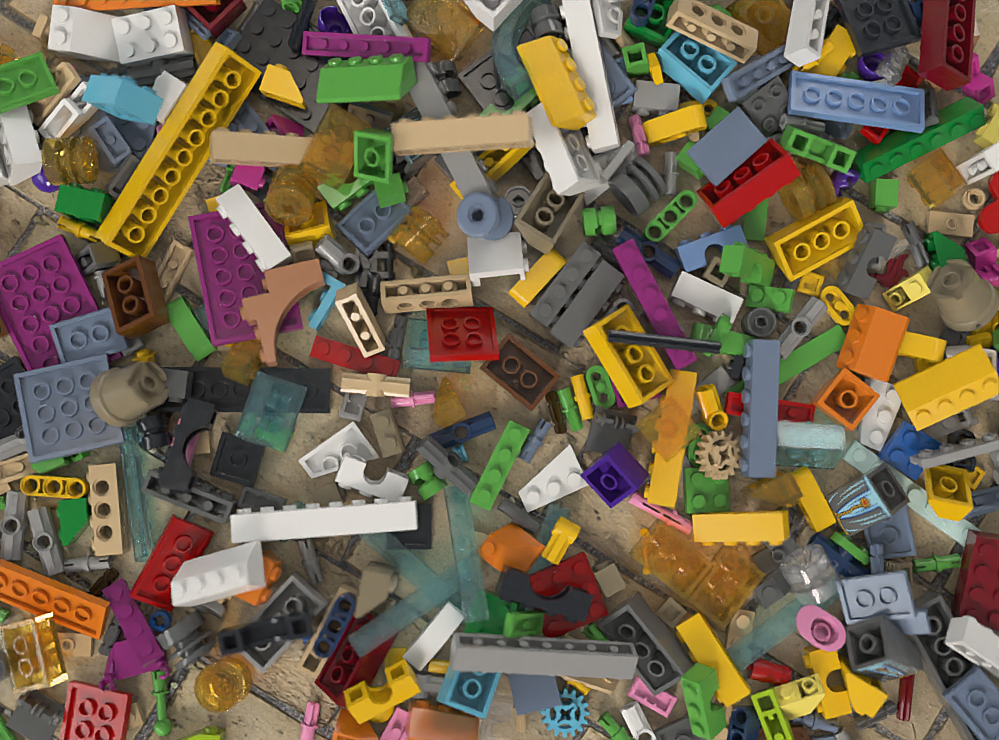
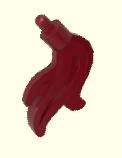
M903 254L897 258L893 256L888 260L884 274L869 273L868 275L877 279L876 282L884 288H891L903 276H909V272L902 269L904 261L909 255Z

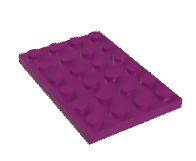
M278 200L254 204L287 248ZM218 211L188 216L212 346L217 347L257 339L254 327L258 325L250 326L247 320H243L240 307L243 306L242 299L269 293L264 291L262 279L266 277L265 273L260 270L255 262L258 258L254 253L249 254L242 243L245 241L241 235L236 237L229 227L232 223L228 217L223 219ZM298 302L286 315L279 334L304 329Z
M64 234L57 235L0 262V317L27 370L31 371L62 364L49 325L101 310ZM122 352L108 355L109 363L123 357Z

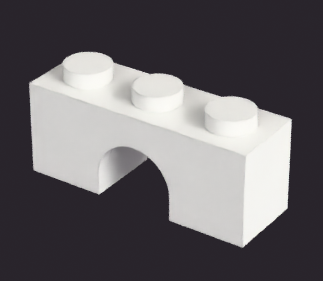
M345 452L335 481L339 482L338 485L349 490L351 487L358 489L360 494L367 497L374 495L380 498H388V502L397 501V497L403 496L409 481L405 473L387 467L381 479L370 480L364 474L367 459Z

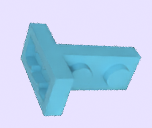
M323 271L324 282L330 286V289H326L322 293L319 300L321 301L318 309L314 308L308 317L310 321L308 326L317 331H320L335 305L336 290L347 286Z

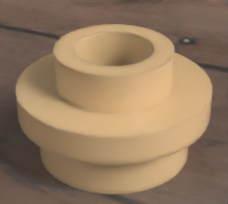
M970 188L963 193L962 203L967 209L977 210L984 205L985 194L982 190ZM970 196L975 198V203L970 201Z

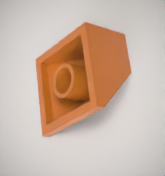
M511 522L489 534L477 551V554L500 572L503 565H507L528 573L545 549V546L520 526Z
M341 708L332 740H379L368 720L359 724L348 709Z

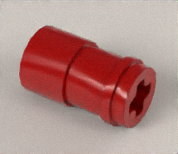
M755 656L751 657L749 664L747 663L745 667L747 669V678L780 686L789 683L791 679L790 667L784 664L772 663L769 660Z

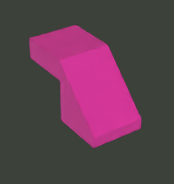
M973 52L971 83L963 85L961 88L966 96L983 105L995 97L994 82L992 78L981 73L978 54Z
M986 237L966 243L964 248L973 270L981 278L988 280L994 287L999 286V266L996 264L997 249Z

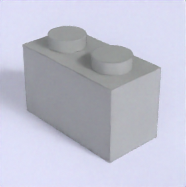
M635 81L634 85L638 90L632 96L631 112H636L640 116L655 114L660 117L678 110L681 84L661 83L656 85L653 81Z

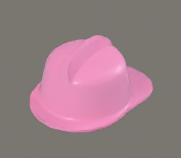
M806 605L799 610L796 617L797 629L814 647L830 652L836 651L844 645L846 631L837 618L815 605Z

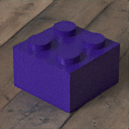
M618 441L592 461L580 476L612 508L639 489L650 474Z

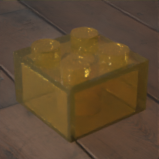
M669 396L635 424L637 429L666 463L702 434L698 426L672 396Z

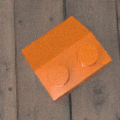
M843 367L822 386L810 404L815 405L816 409L844 431H853L881 395Z
M262 550L266 587L235 595L254 606L263 605L269 601L274 581L278 580L282 572L281 565L283 562L270 550Z

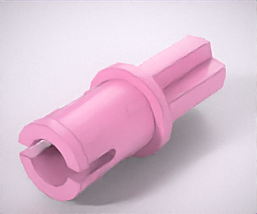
M411 390L409 398L391 396L392 408L406 406L415 408V405L434 404L436 402V395L433 390L413 392Z
M309 701L307 703L304 721L301 722L300 740H314L315 730L319 727L317 720L321 706L316 701Z

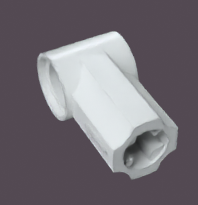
M638 701L630 702L620 709L634 740H639L640 734L644 732L650 734L647 740H656L654 732Z

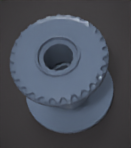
M473 192L464 197L460 202L457 210V222L460 229L470 237L498 240L507 235L511 230L514 221L512 207L508 201L498 196V200H495L487 193Z

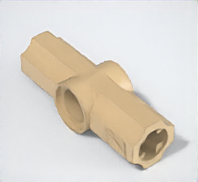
M343 372L341 392L360 393L373 397L393 396L409 398L411 379L388 377L385 374L367 373L366 375Z

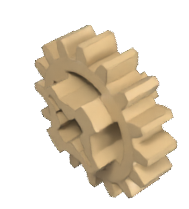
M710 431L708 435L701 436L703 442H697V446L700 449L699 451H694V454L699 455L695 463H701L698 470L706 471L705 477H712V480L728 479V475H735L733 468H739L737 460L742 458L737 454V452L741 451V448H736L735 446L738 442L737 439L731 440L732 434H725L724 431Z

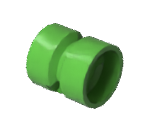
M613 205L601 206L599 210H596L594 207L581 209L584 237L597 236L599 232L603 235L616 234V215Z
M429 461L406 474L413 485H418L417 491L423 501L448 485L445 479L443 480L436 476L433 471V465Z

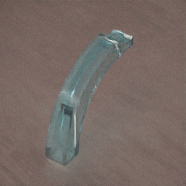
M523 0L493 33L492 55L495 66L505 88L516 101L534 87L528 72L519 64L517 59V47L521 34L531 20L530 14L532 10L540 5L548 4L551 0Z

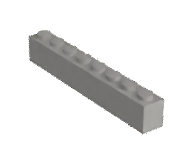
M413 62L418 83L409 92L422 118L432 117L435 120H440L444 116H456L458 110L453 101L448 100L446 96L448 90L444 83L438 81L436 77L438 71L432 62ZM478 151L441 153L463 198L473 192H484L491 195L495 200L499 199L496 193L499 191L493 179L489 180L486 174L488 168L482 159L479 160L476 154Z
M454 633L449 655L453 671L633 679L638 661V654L634 644L631 642L525 636L508 638L504 635Z

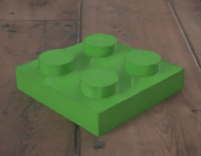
M700 467L683 468L684 513L730 511L729 475L728 479L712 480V477H705L706 471L698 470Z

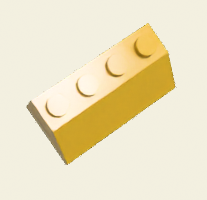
M549 35L517 47L552 127L578 131L597 117L594 110V102L587 95L586 85L576 71L577 65L570 58L567 51L568 46L563 39Z
M841 196L764 238V241L772 259L786 278L792 282L852 249L857 240V235L864 225L854 200Z
M629 304L583 330L584 335L628 408L645 403L674 382L654 347L607 341V333L611 329L645 333Z
M978 343L894 383L893 386L913 425L919 431L998 395L999 376L981 344Z

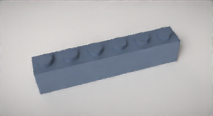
M750 339L746 340V344L743 347V356L746 360L745 367L742 370L745 388L741 394L744 412L741 413L740 418L741 425L743 426V435L740 437L742 458L739 460V470L742 471L741 475L746 477L775 478L780 340Z

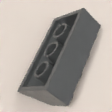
M638 592L620 603L597 624L609 641L631 642L634 644L638 654L635 673L654 696L681 681V677L695 665L688 653Z

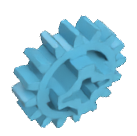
M564 686L563 691H559L560 698L569 699L561 700L562 705L554 707L555 713L552 715V718L550 717V708L541 710L540 713L546 715L542 718V723H548L546 726L548 731L554 729V736L562 732L563 738H566L569 732L574 737V730L576 729L580 732L583 731L581 724H588V720L584 716L590 715L588 709H584L588 706V702L582 701L584 697L582 693L576 695L575 688L568 692L567 687ZM579 706L580 714L577 718L575 715V711L578 709L577 707ZM561 709L569 710V714L563 713L561 715Z

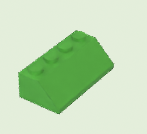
M394 54L388 58H383L382 55L371 56L369 59H362L361 56L352 57L348 60L332 58L320 70L316 97L317 103L400 100L418 83L412 56L403 57V54Z

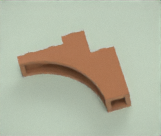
M318 258L264 271L266 278L262 279L264 291L269 293L242 299L243 306L240 307L242 319L247 320L250 326L258 325L254 327L257 340L261 339L263 348L259 349L262 362L266 361L269 367L278 365V335L290 309L309 292L325 286Z

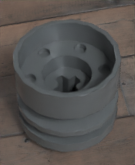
M637 156L632 161V164H628L625 167L628 176L623 172H619L608 181V186L614 196L635 217H639L650 207L647 198L657 202L659 196H663L668 192L666 184L655 168L646 160Z
M198 610L156 637L163 650L173 646L176 648V651L169 657L171 661L179 655L182 657V660L174 665L177 670L189 665L191 666L207 655L214 645L218 643L216 637L207 643L204 640L205 637L212 633L211 630L201 634L198 631L205 623Z

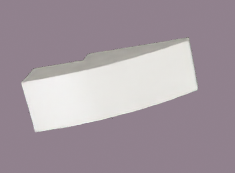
M82 82L70 98H63L38 129L52 146H57L68 138L99 109L82 101L88 82Z
M448 601L407 648L403 658L421 671L448 640L466 615Z

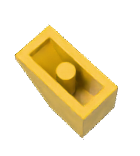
M268 64L259 88L264 96L306 110L307 105L293 76L288 71L289 69L281 64H276L275 66Z

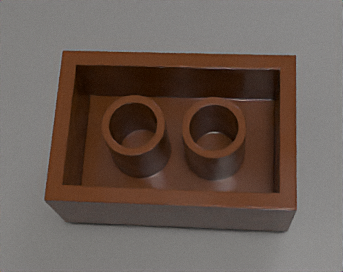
M137 255L101 273L116 334L134 340L171 322L155 262Z
M508 333L498 345L499 360H486L480 367V370L530 411H533L561 376Z

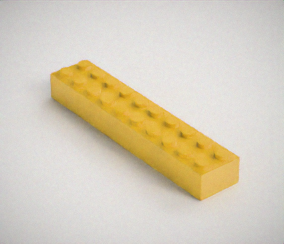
M215 41L95 235L103 243L132 258L137 255L144 258L148 256L208 160L212 130L228 128L261 75V71L229 48Z

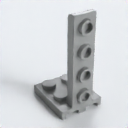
M999 431L988 432L979 439H963L960 441L961 443L955 445L943 444L936 450H920L918 454L910 456L912 464H919L920 467L926 469L989 452L994 468L993 478L996 484L999 485Z

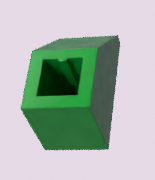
M938 231L924 235V248L929 255L930 263L928 266L931 271L939 265L941 268L949 265L946 262L949 260L960 259L966 261L964 248Z
M88 497L58 501L59 505H57L56 513L58 518H60L61 527L59 528L58 535L62 541V546L75 543L89 527L92 506L88 503Z

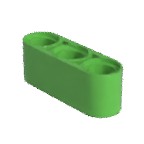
M684 190L679 193L646 226L643 231V238L656 244L660 242L697 204L695 193L690 190ZM681 197H686L690 200L689 207H684L681 204ZM665 213H672L675 221L672 223L667 222L664 217ZM650 228H655L659 231L658 238H652L649 235L648 231Z
M183 295L166 305L171 324L196 361H200L217 350V347L212 346L208 331Z
M694 322L690 338L706 340L713 326ZM729 330L728 334H723L719 341L722 343L720 353L733 357L735 355L744 357L743 347L746 344V340L756 338Z

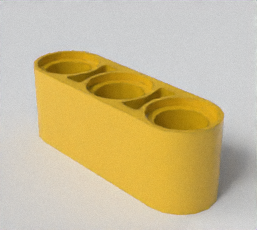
M702 104L688 106L648 120L642 124L648 146H657L705 130L708 127Z
M552 247L548 255L543 254L529 269V272H526L525 280L521 281L520 279L508 294L525 308L568 261Z
M906 331L898 355L936 364L943 361L947 341Z
M806 465L785 475L786 482L814 533L836 523V519Z
M35 474L23 477L20 482V489L24 494L30 496L76 499L88 496L90 493V483L87 482L86 477ZM33 479H35L38 484L36 490L33 489L31 484ZM55 481H58L60 484L58 492L54 489ZM78 482L83 486L81 493L76 490Z

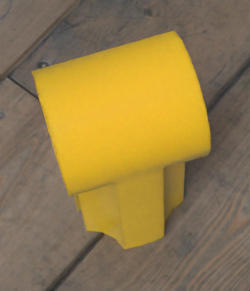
M704 384L695 390L701 409V420L713 430H723L728 424V416L723 412L715 385ZM717 414L716 419L712 422V418Z
M560 516L552 529V535L541 556L558 565L568 546L572 545L581 527Z

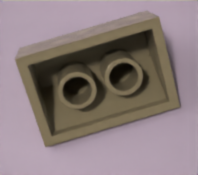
M546 170L514 221V224L529 245L548 255L585 193L581 192L572 196L558 195L553 189L551 177Z
M371 561L365 567L362 573L354 617L360 618L386 600L390 593L394 592V589L398 586L400 573L396 572L397 566Z

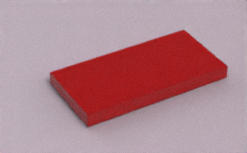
M172 514L129 596L172 612L175 607L172 601V580L184 561L202 557L214 531Z

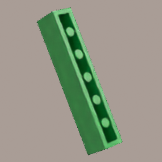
M968 96L938 110L940 123L925 127L922 133L898 130L883 137L877 145L871 143L855 151L857 153L852 161L851 168L860 172L859 178L868 183L986 125L984 105Z

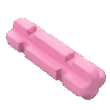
M631 115L628 118V122L637 148V154L639 157L648 156L650 149L646 143L647 139L643 125H641L640 115Z

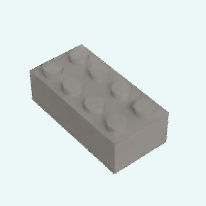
M296 571L249 622L313 608L314 616L316 617L329 601ZM293 641L272 642L241 652V654L264 674Z

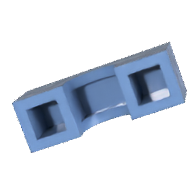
M732 224L725 228L720 227V232L712 234V231L699 235L700 239L692 242L691 238L678 243L679 247L674 250L677 261L681 263V271L690 273L707 265L704 256L707 247H716L723 253L724 245H733L734 242L747 244L741 225L733 227Z

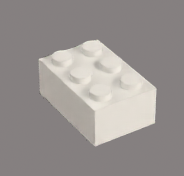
M171 5L111 19L122 65L134 68L151 64V61L155 59L167 58L171 60L194 55L186 11L181 7Z

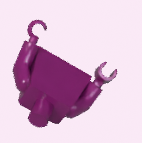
M124 633L125 638L116 641L110 650L104 678L100 680L99 688L105 692L106 685L110 683L109 689L114 691L117 687L113 681L115 677L116 680H121L159 668L161 671L166 670V673L159 676V679L167 678L170 674L167 650H163L164 656L144 668Z

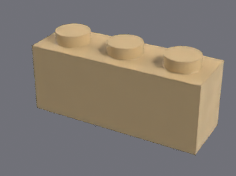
M356 282L336 290L335 304L364 358L384 351L385 335L358 283Z

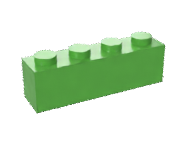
M511 420L508 421L470 497V502L490 511L530 431L529 429Z

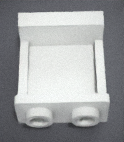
M520 232L508 233L498 240L467 237L469 275L472 287L481 286L480 278L520 274L521 281L525 280V272H529L528 258H523V254L527 253L526 240L521 239Z

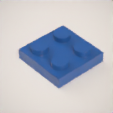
M903 420L877 456L916 481L923 472V468L919 464H912L910 456L916 455L918 451L924 449H939V446L943 444L922 430L917 431L914 425Z

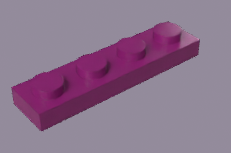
M121 578L103 589L102 592L107 601L110 602L112 611L141 665L145 668L164 656L165 653L137 601L129 596L131 590L126 581Z

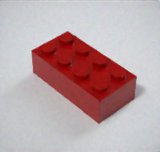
M770 138L717 186L708 182L696 192L709 212L725 228L735 223L745 213L755 209L765 199L772 197L782 187L792 183L801 173L789 153Z

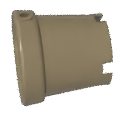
M960 259L946 261L949 265L943 268L940 265L937 266L929 275L927 285L938 305L939 315L946 326L957 332H970L989 323L999 309V292L988 280L981 278L966 261Z
M141 361L122 369L115 367L103 371L94 378L90 387V400L93 409L100 419L110 426L119 428L130 426L140 419L145 412L166 400L169 387L165 389L164 381L167 380V377L158 365L150 361L147 363Z

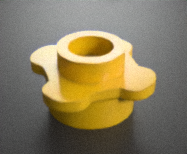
M149 348L136 352L135 357L132 358V361L137 363L141 361L143 363L155 362L154 354L157 352L156 350L150 351Z

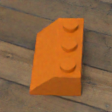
M857 303L835 367L839 369L845 367L855 376L888 383L910 318L879 307Z
M424 699L410 701L405 723L408 740H478L479 718L477 716L443 703L433 705Z

